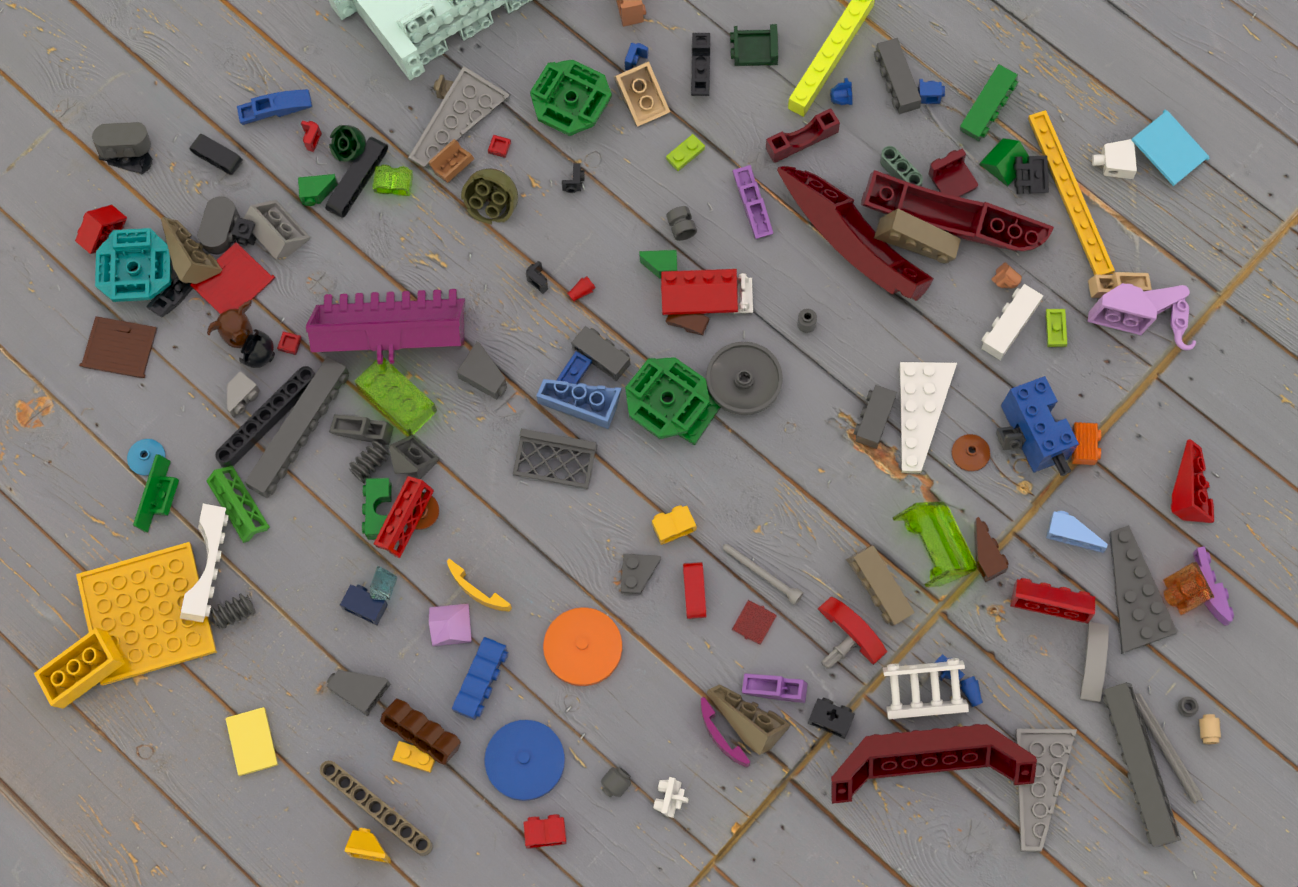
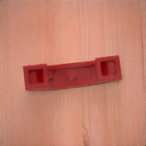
M831 596L818 608L831 623L835 621L861 647L860 652L873 665L887 653L883 643L869 625L843 602Z

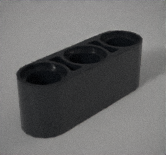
M199 134L189 147L193 154L229 175H233L243 161L238 154L203 134Z

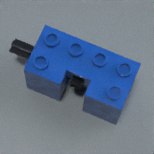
M1045 376L1011 388L1002 402L1001 408L1010 426L1014 429L1020 427L1026 439L1022 445V450L1033 473L1055 465L1060 476H1065L1071 472L1066 460L1069 459L1079 443L1067 419L1055 422L1051 411L1058 401Z

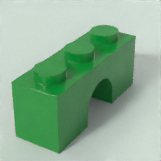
M389 478L366 479V485H363V497H366V503L362 504V513L365 515V522H362V533L365 534L368 540H376L388 516L377 514L376 509L381 503L391 502L392 483Z

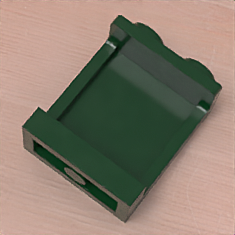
M770 24V30H738V26H734V32H730V43H734V48H731V59H734V66L778 65L777 24Z

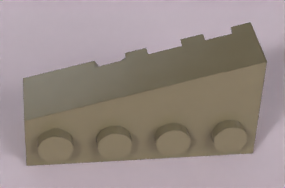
M896 209L879 219L874 239L935 259L940 263H948L956 259L961 241L960 238L900 209Z
M874 545L865 547L846 559L860 579L863 587L870 594L874 605L881 610V616L887 624L891 626L896 625L915 613Z

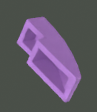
M744 673L742 694L805 703L808 683L804 680L787 679L782 676Z

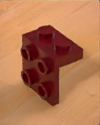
M963 148L958 151L953 150L946 157L938 158L931 163L928 174L939 192L961 197L978 187L976 179L964 163L966 153Z

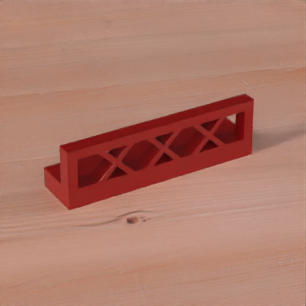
M410 476L407 477L374 542L376 547L389 551L397 558L401 557L434 492L423 480ZM425 489L426 492L423 498H421V493ZM416 506V512H415V514L413 515V512H412V511H413L414 507ZM407 524L408 528L406 532H404V527ZM397 541H399V546L397 550H395L394 547Z

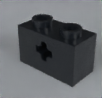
M818 698L808 724L845 739L855 713H852V709L841 705V707L833 705L834 702L830 699ZM832 713L835 714L833 721L829 720V715Z

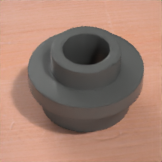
M1184 697L1178 703L1179 712L1186 717L1194 716L1199 708L1197 701L1192 697ZM1189 704L1191 710H1186L1184 705Z

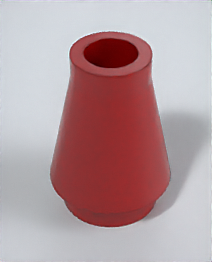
M586 276L581 278L567 294L574 302L593 293L592 290L596 287Z

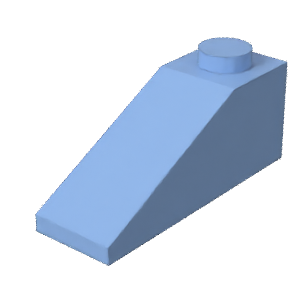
M1065 511L1053 512L1046 536L1047 539L1101 553L1105 552L1108 544L1074 516L1069 515Z

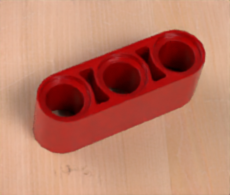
M703 562L683 563L687 619L707 618Z

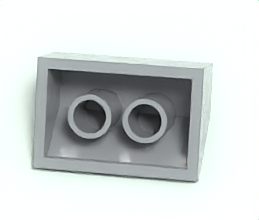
M277 200L251 205L243 218L255 223L252 233L275 259L290 256L311 238Z

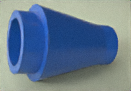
M975 676L960 681V689L972 707L983 703L979 682L975 679Z

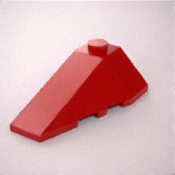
M1191 439L1187 440L1172 493L1171 510L1173 514L1183 521L1213 523L1214 504L1213 499L1208 498L1207 489L1210 488V485L1203 474L1206 467L1202 448Z

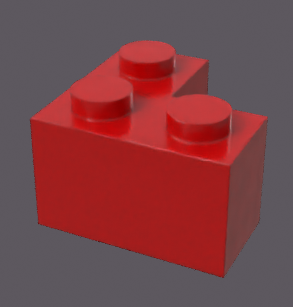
M113 205L87 211L83 216L81 227L77 231L78 234L75 242L89 254L96 253L113 230H123L127 217Z

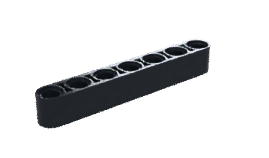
M309 366L299 368L218 448L215 457L221 467L234 466L295 406L315 375L312 368ZM305 375H311L308 380H303ZM292 388H298L295 393H289ZM279 401H284L282 406H276ZM265 415H271L269 419L262 420ZM257 428L255 433H249L250 429ZM239 441H243L242 446L235 447ZM230 455L227 460L222 461L223 456Z

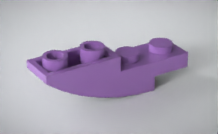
M1205 546L1198 547L1193 552L1196 568L1190 572L1193 583L1203 603L1213 616L1224 626L1229 625L1233 621L1234 613L1232 607L1228 605V591L1224 588L1223 583H1214L1216 582V576L1210 568V554L1206 552Z

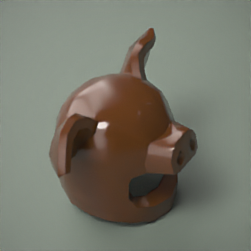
M248 300L243 303L239 309H228L221 313L217 321L209 325L207 334L210 335L212 331L218 330L222 339L229 346L242 348L249 334L253 335L250 321L245 314L250 308L252 301Z

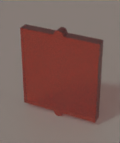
M748 600L732 630L744 636V639H750L761 645L777 615L765 609L763 605L759 606Z

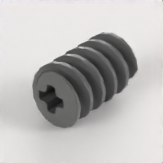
M374 440L371 442L373 448L370 446L366 447L368 453L362 451L360 453L362 458L357 456L355 457L356 463H349L351 467L349 470L362 483H365L363 476L371 477L368 472L369 470L376 472L374 465L382 466L379 461L380 459L386 462L385 455L390 456L386 449Z
M240 593L239 601L232 597V604L226 600L225 607L218 604V611L213 607L210 608L219 629V625L227 628V621L233 625L234 618L237 621H241V614L247 618L249 617L248 611L253 615L256 613L248 594L247 597H244Z

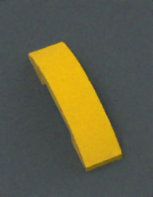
M451 559L447 560L453 578L472 599L495 610L511 611L510 603L496 593L491 598L487 597L463 579L466 576L463 568Z

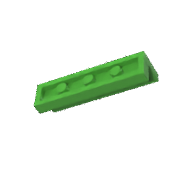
M229 466L214 470L206 481L220 505L226 508L225 513L229 515L228 518L243 543L250 541L256 533L267 531L270 528L234 467ZM229 473L233 480L227 479L224 474ZM233 488L239 490L242 496L235 494ZM243 503L250 507L251 512L244 509ZM252 519L258 521L261 526L255 527Z

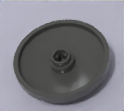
M735 342L724 346L712 357L706 373L707 389L714 402L722 409L737 415H753L766 410L779 396L783 381L782 369L774 354L762 345L753 342Z

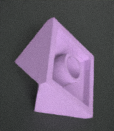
M469 604L429 608V628L432 646L472 642Z

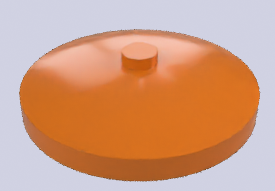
M586 607L574 608L562 613L550 624L544 637V656L550 670L560 680L575 686H591L608 678L617 668L622 655V639L616 624L603 612Z

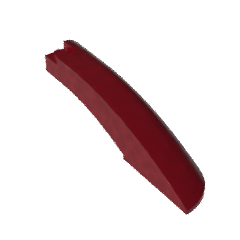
M789 166L778 167L777 171L801 210L821 235L849 263L892 295L900 291L904 297L912 298L915 301L924 295L934 278L907 261L886 242L874 239L876 232L853 204L854 199L811 172L796 170L795 167Z
M876 170L870 174L861 200L862 206L886 215L896 209H900L958 238L1012 251L1023 252L1039 247L1049 238L1054 228L1051 225L988 202L983 203L941 193Z

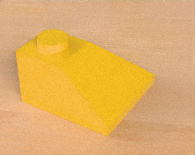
M359 828L358 831L352 830L344 851L350 857L384 863L391 862L390 857L376 836L370 833V829Z

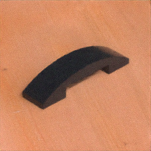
M692 33L691 96H709L710 33Z
M177 276L162 294H158L146 306L147 309L160 317H164L176 308L193 289L190 286L191 283H184Z

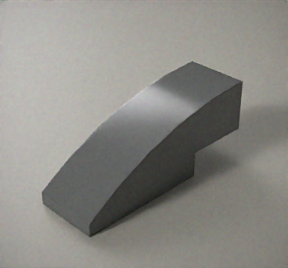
M334 414L329 432L366 442L374 440L379 444L389 445L394 427L387 421Z

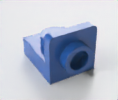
M631 43L625 58V70L632 69L634 65L637 66L639 57L647 59L648 47L641 43Z

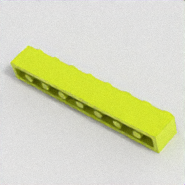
M875 0L850 1L791 94L788 102L789 110L803 117L805 116L872 10Z

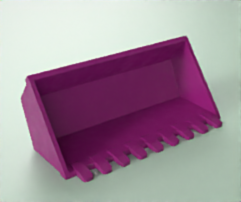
M437 289L433 291V300H426L425 290H419L417 300L410 301V292L403 291L402 301H395V294L391 291L386 293V302H379V293L372 292L371 302L364 303L363 293H356L355 303H348V295L340 294V304H332V295L326 294L324 296V304L315 306L306 324V333H308L311 352L372 350L377 351V363L383 364V351L389 350L388 360L390 364H394L395 350L402 348L464 345L465 298L457 299V290L449 289V299H441V290Z

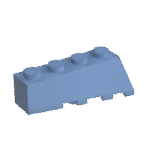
M543 379L536 397L538 404L609 429L617 409L622 388H606L600 385L589 386L583 383L572 384L565 381Z

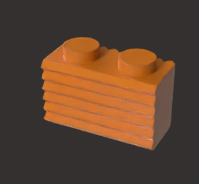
M1074 422L1072 431L1079 445L1072 453V464L1095 465L1098 459H1101V448H1098V441L1101 440V430H1098L1097 423Z

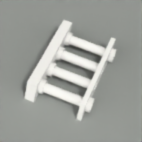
M958 658L947 659V662L906 666L889 664L883 668L884 676H890L892 704L886 707L888 719L969 712L967 700H963L960 696L958 669H965L963 660L959 661ZM950 670L953 697L951 701L940 699L938 671ZM930 672L931 703L920 701L918 673ZM910 674L912 702L909 705L900 703L898 675Z

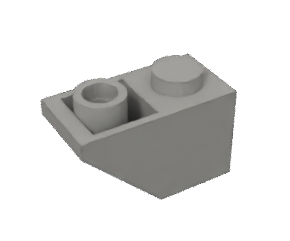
M241 371L227 384V410L233 418L236 415H240L245 410V406L250 401H254L260 392L258 386Z

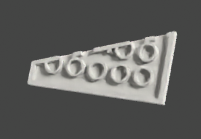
M900 362L901 473H921L957 363Z

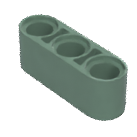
M884 147L880 159L884 169L892 177L909 183L916 181L918 183L916 185L922 186L923 176L895 147ZM885 156H892L893 158L887 159ZM899 168H902V169H904L905 171H904V172H900L898 169H899Z

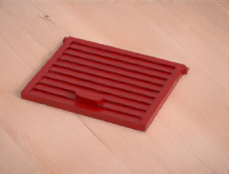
M235 242L216 260L222 269L221 273L200 283H191L190 286L221 314L228 309H239L243 303L255 298L274 280L275 276H271Z

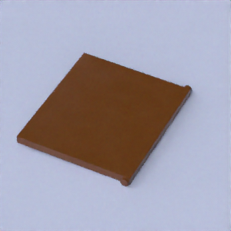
M95 316L84 357L79 366L145 378L146 375L144 373L157 327Z

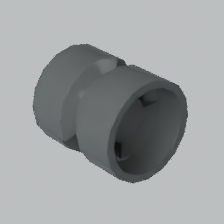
M687 206L676 207L666 214L669 225L673 226L671 231L675 240H686L697 233V228L694 221L691 220L692 215Z

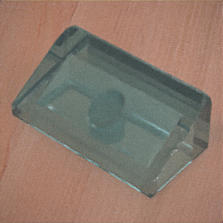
M377 566L370 585V598L390 600L397 576Z

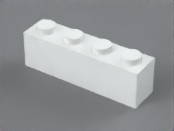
M1025 284L1021 289L1017 288L1012 295L1013 301L1006 303L1002 309L1003 315L1001 318L997 317L994 320L992 331H987L981 340L983 342L981 349L1000 361L1043 298L1042 294Z

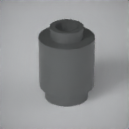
M803 309L798 315L797 326L804 333L812 332L816 327L817 315L812 309Z

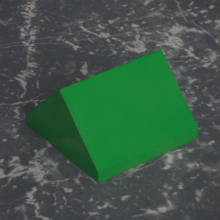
M1003 138L979 165L1008 187L1016 178V171H1014L1013 167L1015 157H1022L1023 164H1027V157L1029 155L1020 141Z

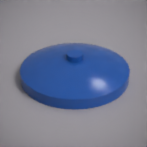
M518 720L503 726L490 739L485 752V769L492 785L504 796L519 801L535 800L549 793L560 781L565 767L564 749L558 736L546 725L533 720Z

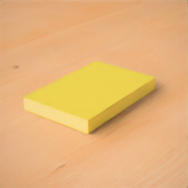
M264 707L226 718L239 776L278 766L267 713Z

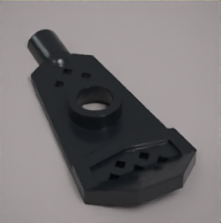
M148 152L142 156L128 157L126 162L122 161L124 157L112 159L103 158L99 155V160L107 161L108 165L139 174H144L151 167L153 160Z

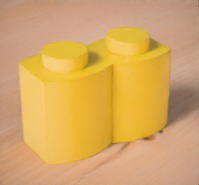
M676 506L672 509V512L667 514L659 513L652 520L653 529L661 545L686 536L697 529L688 506Z

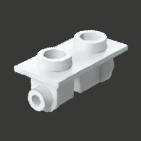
M742 273L737 278L738 312L734 313H753L752 278H748L746 274Z

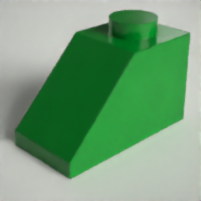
M335 174L298 177L299 198L302 205L314 206L315 204H320L338 185Z
M677 250L639 251L640 263L659 279L663 271H677Z

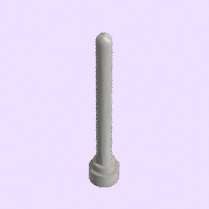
M729 544L723 545L725 552L785 593L788 601L793 605H796L802 598L804 592L798 588L788 587Z

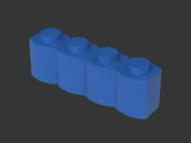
M486 637L483 638L452 706L453 712L472 720H476L477 716L481 717L484 710L482 704L485 698L489 699L493 688L490 686L493 680L497 681L501 672L499 666L501 662L505 663L509 652H507L506 645Z

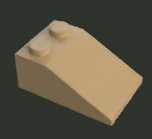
M649 61L614 76L620 94L637 127L670 113Z

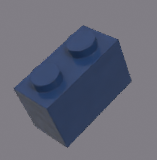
M350 584L340 603L341 608L370 623L378 625L388 606L384 600L385 597L376 592L373 595L367 592V588L359 584L357 586Z

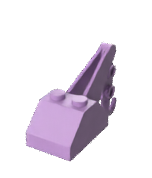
M1122 283L1104 294L1088 313V322L1142 335L1156 320L1158 314L1171 308L1170 325L1174 333L1176 345L1183 350H1191L1196 345L1195 340L1190 345L1182 342V335L1188 327L1189 305L1185 298L1189 295L1190 291L1185 285L1143 291L1140 287Z

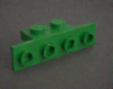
M158 454L155 455L133 523L134 527L147 533L153 515L168 516L179 483V479L175 477H166L171 461Z

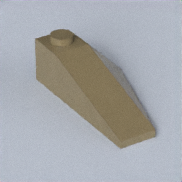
M162 217L161 222L172 265L180 281L197 284L221 273L222 269L211 254L206 255L202 250L203 246L191 239L192 234L178 220Z
M720 684L707 691L708 696L742 741L759 755L772 749L790 727V724L770 710L767 713L757 708L759 704L755 702L748 703L742 700L741 695Z

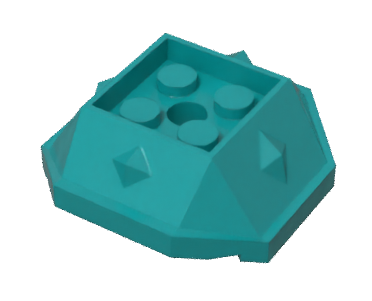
M151 228L113 230L108 236L109 238L96 251L95 287L112 302L151 300L171 285L172 261L168 245ZM138 267L136 271L131 272L133 268Z

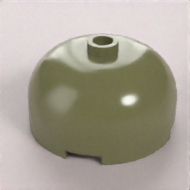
M487 168L476 171L469 177L462 188L461 199L464 200L468 208L466 211L474 219L492 225V221L505 222L510 218L518 203V191L515 183L507 174L497 169ZM486 201L489 202V204L486 207L485 212L490 218L493 219H488L481 216L477 210L481 209ZM506 205V211L501 216H499V214Z

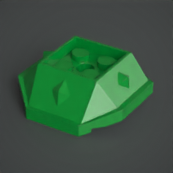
M566 60L557 63H547L531 89L530 96L539 122L568 136H572L595 126L612 98V93L604 74L575 60Z
M675 357L648 358L625 387L629 418L659 439L687 433L710 404L706 379ZM671 397L672 401L664 402L663 398Z

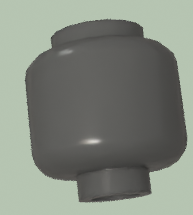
M612 767L601 780L604 787L602 791L609 797L613 795L621 797L631 785V776L621 767Z

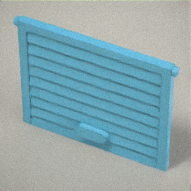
M1166 109L1161 116L1131 139L1173 186L1203 161L1210 159L1209 155Z

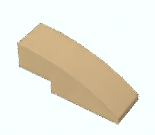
M1115 272L1113 275H1094L1088 280L1091 298H1101L1104 294L1122 283L1140 287L1143 291H1150L1152 288L1149 273Z

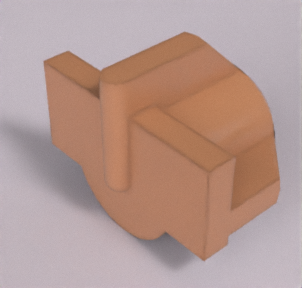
M1004 262L996 269V275L991 280L1000 288L1013 289L1020 284L1022 276Z

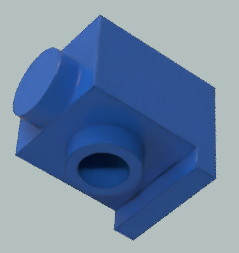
M919 79L918 92L921 97V104H940L941 98L945 97V86H942V82H923V79Z

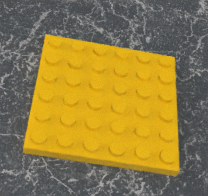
M190 542L76 574L88 631L91 632L95 628L108 631L125 662L124 665L103 679L100 685L104 686L217 653L209 617L205 616L203 623L180 619L184 595L200 579Z

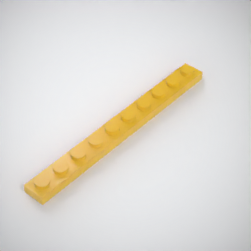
M1047 111L1029 115V123L1043 156L1047 155L1049 170L1094 275L1114 274L1115 269Z

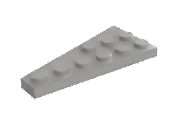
M463 66L408 159L422 168L426 167L429 161L452 140H458L505 101L510 94Z
M1077 729L1015 730L1016 744L1036 756L1037 759L1034 783L1018 785L1020 852H1041L1043 849Z

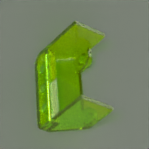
M944 502L915 503L892 517L894 521H905V527L909 532L919 534L931 558L934 568L930 570L931 580L924 584L926 588L945 585L969 575L977 569L975 560L949 507Z

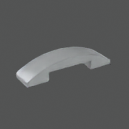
M1088 623L1087 648L1080 700L1098 703L1101 701L1107 661L1109 625Z

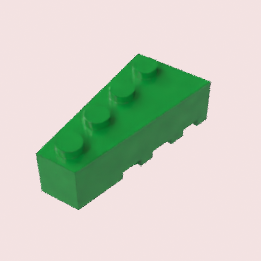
M998 64L960 125V131L977 141H980L982 137L985 138L990 130L988 127L992 122L996 121L999 111L1006 105L1009 96L1016 89L1019 83L1017 81L1018 74Z

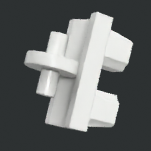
M669 777V780H660L658 791L665 793L664 800L656 798L653 808L667 817L674 818L675 810H680L682 803H688L689 801L688 798L683 797L685 790L681 789L682 782L672 777Z

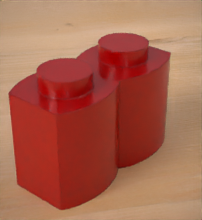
M559 814L549 815L548 819L540 820V817L527 818L528 821L523 822L526 848L567 844L564 817H560Z

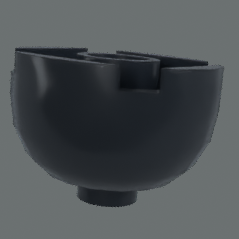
M255 329L254 332L256 333L254 335L249 334L241 349V353L244 354L243 359L239 357V361L248 367L261 368L273 360L275 352H273L274 345L272 339L267 334Z

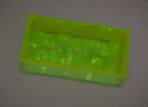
M384 357L383 364H378L376 359L354 381L357 388L408 436L415 434L437 412L435 404Z

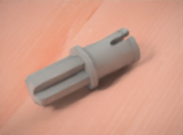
M847 636L838 646L833 647V651L821 663L826 669L831 668L837 661L844 659L845 655L857 646L856 642L850 636Z

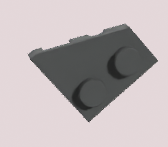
M623 554L621 593L641 594L656 566L660 563L661 556Z

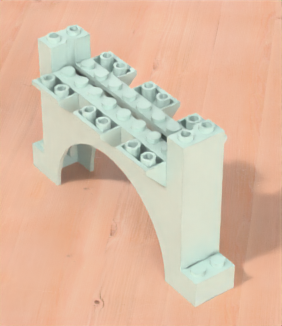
M329 0L331 7L341 20L358 12L409 80L425 72L423 65L448 51L445 39L458 32L464 41L494 23L491 11L504 5L506 11L511 13L532 1Z

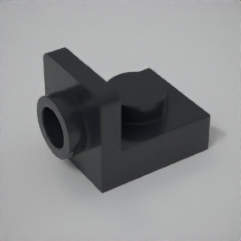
M537 261L528 267L526 277L529 283L544 294L548 290V280L540 273L542 271V263Z

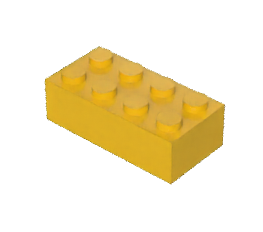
M95 628L36 671L34 675L49 704L53 707L64 709L124 665L125 662L109 632Z

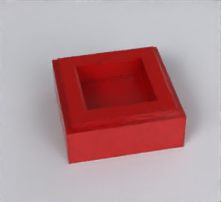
M493 135L488 153L506 158L511 139Z
M283 331L277 347L278 351L296 355L302 337Z

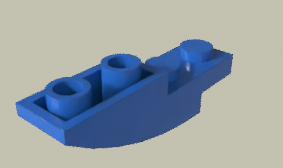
M308 89L283 91L251 99V102L237 106L239 121L242 125L275 115L278 117L311 108L312 102Z

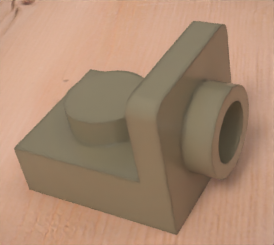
M441 74L434 83V90L436 91L437 98L444 99L453 81L445 80L444 75Z

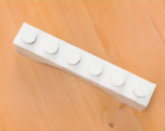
M204 503L202 505L198 529L206 545L207 563L199 581L184 595L180 619L203 623L205 616L209 617L211 605H207L208 598L213 597L214 587L211 586L212 580H216L218 569L214 567L215 562H220L222 551L218 550L219 544H223L225 533L222 532V527L227 526L229 516L225 515L226 508Z

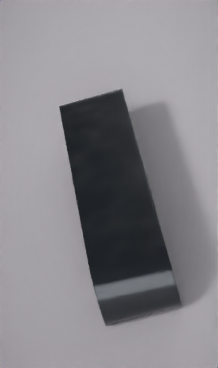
M370 137L366 141L364 152L353 161L328 199L325 207L327 211L341 218L346 216L388 151L387 144L374 137Z

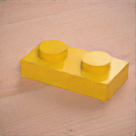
M401 741L398 742L392 758L394 762L431 773L435 762L429 754L420 751L414 745Z

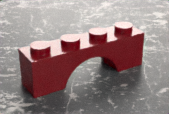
M830 108L815 115L806 126L791 133H784L782 131L767 138L766 150L772 161L776 163L839 133L840 122Z

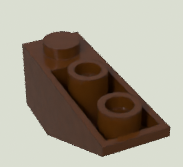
M977 517L974 522L976 567L986 583L1005 573L1009 562L1004 554L1001 555L999 552V545L995 538L990 537L987 524Z

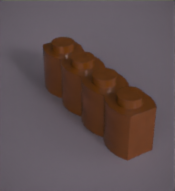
M396 698L382 713L380 722L386 728L396 732L404 740L413 743L416 748L429 754L440 764L445 765L459 749L461 741L455 734L445 731L440 724L428 720L422 712L412 709L405 701Z

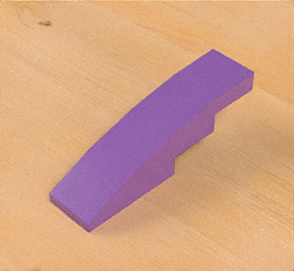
M751 165L733 170L740 198L755 239L772 235L773 230L757 181L755 182Z

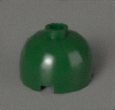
M339 125L330 135V138H332V144H329L330 151L335 159L339 161H354L365 150V136L354 126Z

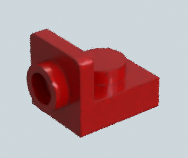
M302 121L301 126L303 131L306 132L303 142L308 151L314 152L322 135L319 125L313 121Z

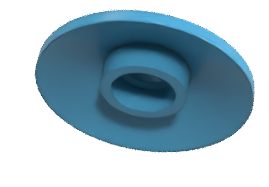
M153 439L139 440L129 449L127 455L128 465L136 474L148 476L155 455L158 454L166 458L165 450L159 442ZM147 452L148 455L143 458L142 454Z

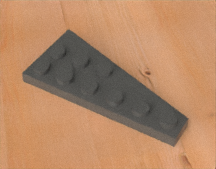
M1130 526L1111 531L1110 543L1114 566L1113 574L1115 576L1117 614L1120 626L1121 654L1175 635L1177 630Z

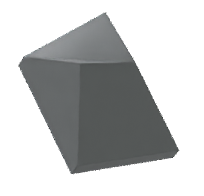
M413 435L389 446L395 474L412 473L417 479L421 480L440 459Z

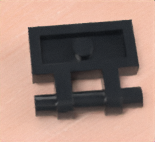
M1047 155L1028 156L1027 164H1023L1022 157H1015L1013 167L1014 171H1016V181H1014V187H1016L1017 194H1024V187H1029V194L1049 193ZM1023 170H1028V180H1023Z

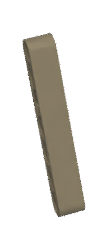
M328 760L321 764L320 774L330 784L417 854L426 856L431 853L433 845L426 835L335 762ZM335 767V772L327 776V768ZM344 779H350L349 786L342 788L341 782ZM364 791L366 793L363 800H356L358 792ZM374 804H381L380 811L376 813L371 811ZM390 816H396V822L393 825H387V819ZM404 829H412L411 836L407 838L402 837ZM420 841H427L428 844L426 849L418 850V843Z

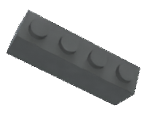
M898 38L877 43L874 57L876 62H879L881 65L880 73L887 81L886 89L888 93L891 92L893 107L897 108L899 114L919 109L921 97Z

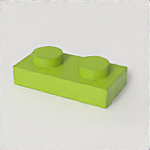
M692 134L666 156V160L679 171L704 151L705 145Z
M1046 309L1047 347H1066L1065 309Z

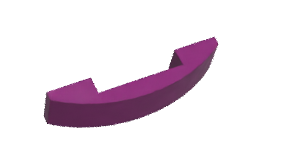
M702 697L701 712L710 737L727 757L747 768L750 766L749 759L739 746L733 750L730 748L711 721L715 717V711L705 697Z

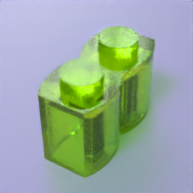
M389 165L376 166L372 186L373 191L379 194L410 196L413 172L404 166L399 168H391Z

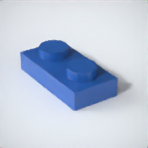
M575 351L556 381L578 384L592 364V360Z

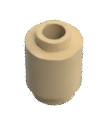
M1215 714L1203 715V718L1199 719L1200 739H1203V744L1220 743V719L1215 718Z

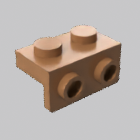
M454 139L429 161V165L435 175L448 183L474 160V157L471 153L461 148L458 141Z

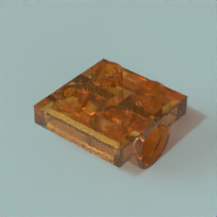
M1192 562L1163 579L1167 587L1164 590V597L1168 604L1177 607L1180 615L1186 614L1214 598L1197 562Z

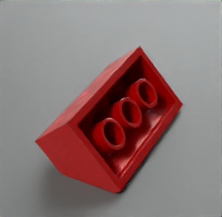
M737 269L661 272L662 314L738 312Z
M1021 578L1020 580L1017 579L1014 584L1010 606L1088 624L1095 615V596H1090V593L1085 591H1079V593L1072 592L1067 587L1054 588L1048 583L1041 582L1037 584L1032 583L1030 579Z

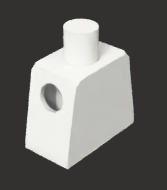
M1129 139L1105 144L1101 154L1092 155V165L1103 166V174L1105 176L1134 179L1137 172L1134 142Z

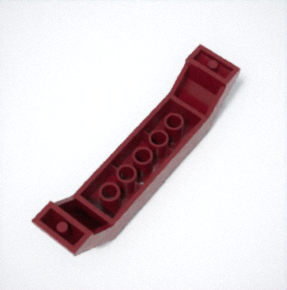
M974 724L962 727L953 726L942 729L933 728L922 731L913 730L902 733L893 732L883 735L873 734L866 736L831 777L832 804L852 802V796L868 779L983 767L992 768L1012 780L1014 785L1033 784L1037 759L1036 756L988 724Z

